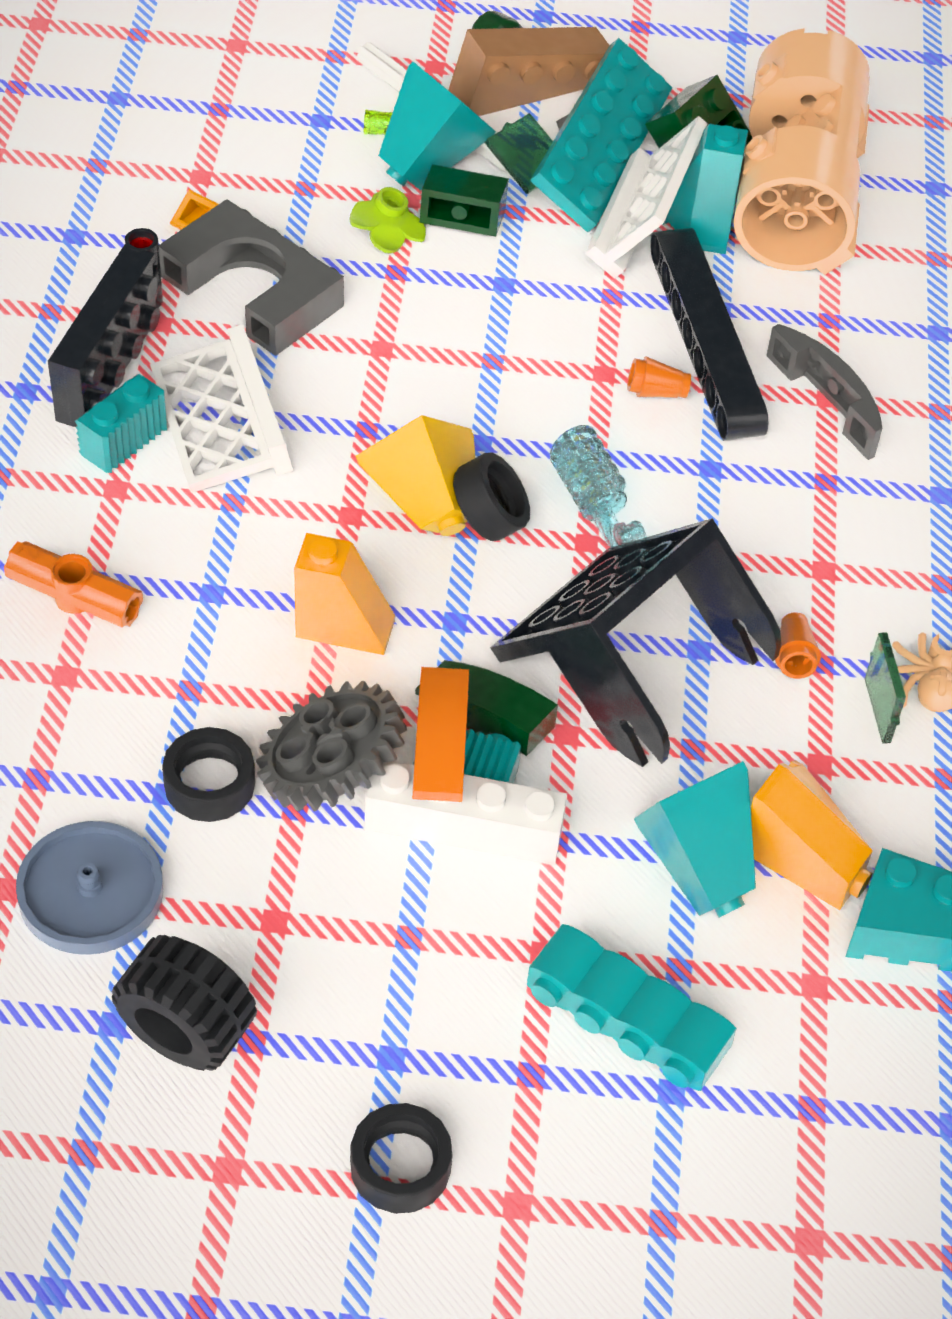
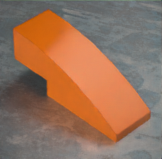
M421 667L412 799L462 802L469 669Z

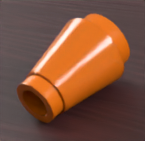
M647 356L643 360L634 358L629 371L627 390L635 392L637 397L686 398L690 390L691 374Z
M798 612L789 613L781 620L780 633L782 644L779 656L775 659V662L786 676L801 679L815 672L821 660V653L807 617Z

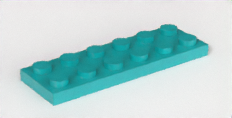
M618 37L608 47L530 181L588 233L601 219L630 156L640 148L649 131L645 123L661 110L673 87L665 81L662 75L653 70L638 56L634 49Z

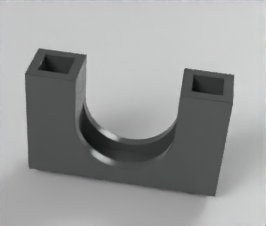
M228 199L159 244L161 277L186 295H190L220 273L234 268H258L275 275L279 281L245 305L247 337L275 356L344 307L343 275L335 268L329 267L311 255L305 248L297 246L282 236L276 229L270 228L252 216L246 209L240 208Z

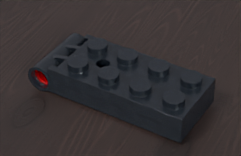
M137 228L126 234L124 246L48 359L56 422L76 427V419L110 395L114 387L118 388L124 379L125 369L132 359L138 358L145 337L149 331L153 332L156 329L160 318L159 307L163 303L159 243L158 236L154 231L147 228Z

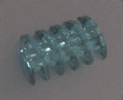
M578 425L561 434L553 443L550 450V461L554 468L557 469L559 477L564 482L566 489L571 494L582 516L589 521L604 520L617 514L625 507L627 502V496L624 493L626 481L619 474L616 464L611 462L612 458L609 452L604 450V445L601 439L597 438L595 429L589 425Z

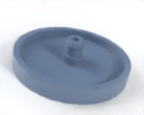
M85 821L56 829L40 839L29 850L17 874L16 894L19 910L26 926L43 943L66 953L79 955L100 954L127 945L139 937L151 925L162 903L163 877L159 859L153 848L143 837L129 828L103 821Z

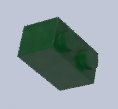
M432 164L422 187L419 223L496 237L506 210L509 178Z

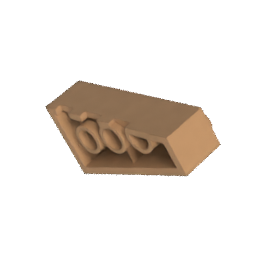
M597 27L467 29L448 91L478 116L584 90L610 45Z

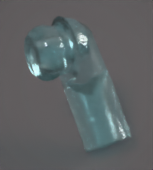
M602 507L593 514L592 518L609 548L647 537L640 521L634 520L627 525L624 522L619 523L611 507Z

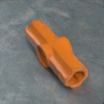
M17 541L9 551L7 562L4 565L6 577L54 597L56 605L62 611L70 614L88 612L122 628L124 626H131L138 617V612L143 602L141 590L92 570L91 562L83 555L66 554L60 556L28 541Z

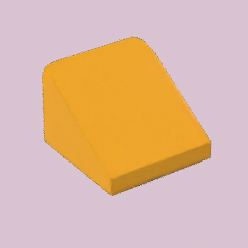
M189 189L170 224L182 230L219 204Z

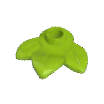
M382 188L373 195L370 201L357 202L350 213L349 221L351 226L370 231L371 242L384 253L399 251L405 238L415 242H424L426 229L424 223H419L420 218L409 211L407 197L396 188Z

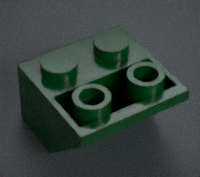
M718 74L687 86L645 123L658 148H661L698 116L707 123L706 127L708 124L748 130L746 146L753 139L750 130Z

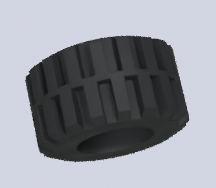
M158 935L156 938L152 937L111 991L113 994L111 996L112 1002L117 1008L118 1014L138 1038L162 1056L183 1066L201 1071H213L220 1067L257 1015L256 1001L234 970L210 951L176 936Z

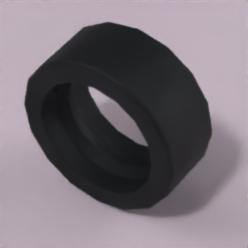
M493 452L483 453L460 466L454 473L453 487L460 509L471 527L483 538L490 541H499L526 527L530 520V504L527 493L514 469L501 456Z
M205 727L194 729L176 738L165 752L162 764L164 788L167 800L178 813L191 820L214 822L228 819L237 814L251 800L256 783L255 763L251 748L240 736L221 728ZM206 758L223 759L233 764L238 772L236 779L231 784L213 791L195 790L185 785L181 781L180 775L189 764Z
M387 1104L370 1112L356 1127L350 1144L351 1179L360 1196L375 1208L394 1214L416 1212L433 1204L446 1189L451 1174L453 1157L451 1136L438 1117L426 1108L413 1104ZM402 1133L419 1137L432 1150L433 1163L429 1173L412 1183H394L382 1179L372 1170L369 1159L372 1146L377 1140L390 1134Z

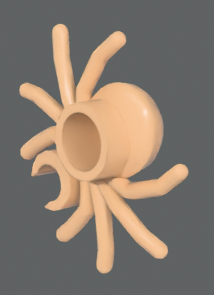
M924 632L918 635L919 657L905 649L898 641L893 642L892 647L895 651L915 664L892 666L881 669L878 672L880 677L893 674L915 673L908 678L900 690L899 706L902 708L907 706L908 693L916 681H919L917 688L918 699L926 709L934 712H944L952 709V648L951 650L940 648L938 645V634L933 638L927 654V636Z

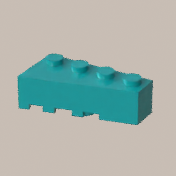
M882 848L845 957L862 960L864 955L888 958V963L908 966L909 961L938 964V970L952 972V872Z

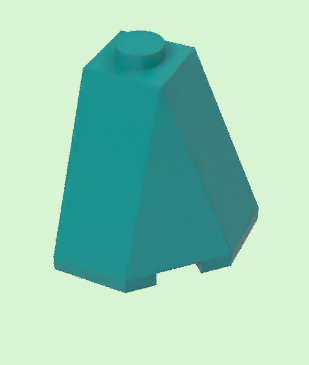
M412 61L407 68L378 156L390 166L386 173L403 187L409 181L421 191L432 164L449 168L453 167L489 140L496 131Z
M708 124L704 129L663 225L669 223L674 229L693 228L703 251L726 254L748 130L727 125Z
M744 761L657 802L634 818L638 829L699 916L715 910L718 918L744 906L745 903L741 896L756 889L749 777Z

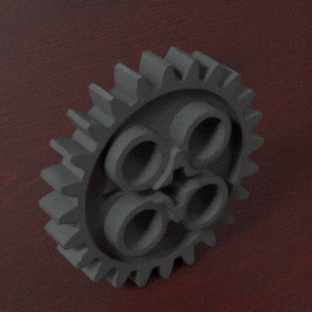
M345 681L338 692H335L331 685L327 686L324 696L318 698L314 693L309 694V704L302 706L295 703L293 705L295 713L291 717L280 716L278 718L282 723L280 729L268 730L267 734L272 741L261 744L259 747L264 755L256 759V763L261 769L257 772V775L273 800L278 799L284 808L292 804L295 810L300 812L308 803L314 812L319 809L324 800H327L331 807H335L340 795L345 794L347 798L352 800L355 795L354 788L360 785L369 789L372 787L369 778L373 774L379 776L386 774L382 764L397 760L398 757L393 749L405 744L400 735L407 731V727L403 722L405 715L390 691L386 690L383 692L377 683L369 688L365 681H361L353 689L349 681Z

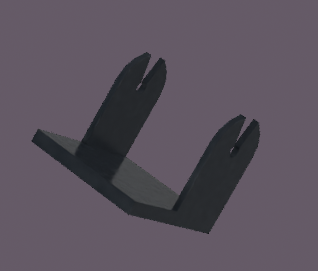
M711 518L608 548L492 645L490 649L500 663L549 652L609 743L626 758L644 767L649 761L637 736L657 760L663 764L668 759L670 750L668 731L607 633L676 574L712 633L736 657L751 665L759 661L747 632L772 661L779 656L782 642L780 628L774 615L717 524ZM739 620H741L745 624L746 630L745 627L740 624Z

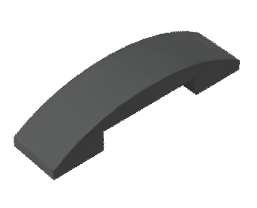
M781 324L773 326L766 356L790 381L805 376L846 418L842 434L867 460L874 458L883 429L882 421L875 400L861 378L845 361L817 340Z

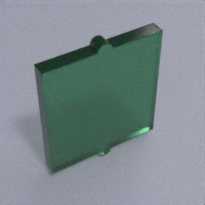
M528 113L512 124L506 122L502 130L487 138L484 143L526 194L537 189L530 179L553 140L535 118Z
M888 632L878 633L873 652H870V662L865 676V683L882 744L892 742L896 727L900 725V715L906 695Z

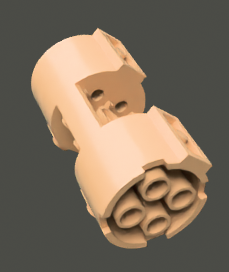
M805 28L787 32L773 40L764 49L758 60L749 114V128L753 139L747 144L744 151L745 156L741 168L734 215V229L742 247L761 263L789 271H805L817 268L825 275L855 256L860 207L858 202L860 165L857 158L865 154L870 106L868 104L870 68L862 50L846 36L828 30V34L804 33Z

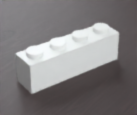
M395 761L384 762L382 766L386 774L384 776L373 774L370 777L372 787L367 789L365 796V830L555 866L568 793L464 774L462 802L412 799L414 765Z

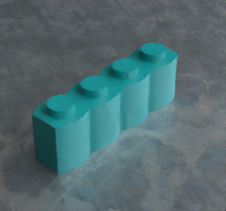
M562 924L529 966L527 986L540 1003L548 1007L556 1006L570 1011L574 1015L575 1021L584 1030L593 1034L601 1033L612 1037L624 1054L634 1060H645L656 1064L662 1069L665 1078L678 1087H689L701 1091L733 1044L737 1028L724 1016L705 1005L692 1002L676 987L659 978L649 976L631 960L618 953L604 949L589 935L572 926Z

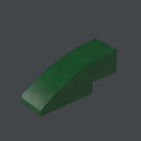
M444 660L437 667L469 669L467 729H472L475 733L481 731L484 735H504L512 742H519L521 744V753L527 756L555 728L558 704L535 690L496 672L462 662ZM420 684L415 689V694L418 696Z

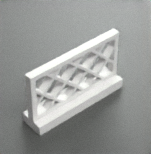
M700 116L695 118L651 156L641 148L630 156L585 252L589 258L614 279L625 271L636 244L664 223L707 123Z
M243 324L227 329L230 338L228 340L150 364L156 385L164 390L166 417L191 493L274 467L276 476L293 471L283 435ZM227 356L228 360L219 372L205 367L210 360ZM180 370L187 373L179 385L163 379V375ZM197 377L212 381L204 393L190 389ZM223 385L237 389L230 401L215 397ZM182 398L197 402L189 414L174 410ZM208 406L222 411L214 423L200 419V416ZM233 415L248 419L240 432L225 427ZM192 427L207 432L199 445L184 440ZM218 436L233 441L224 454L209 449ZM243 445L257 449L260 452V456L244 461L235 458ZM202 458L217 463L212 471L194 476L193 470Z

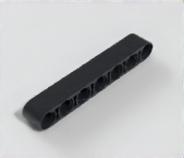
M693 228L653 232L650 240L652 261L721 439L728 441L765 436L769 425L766 404L695 230Z

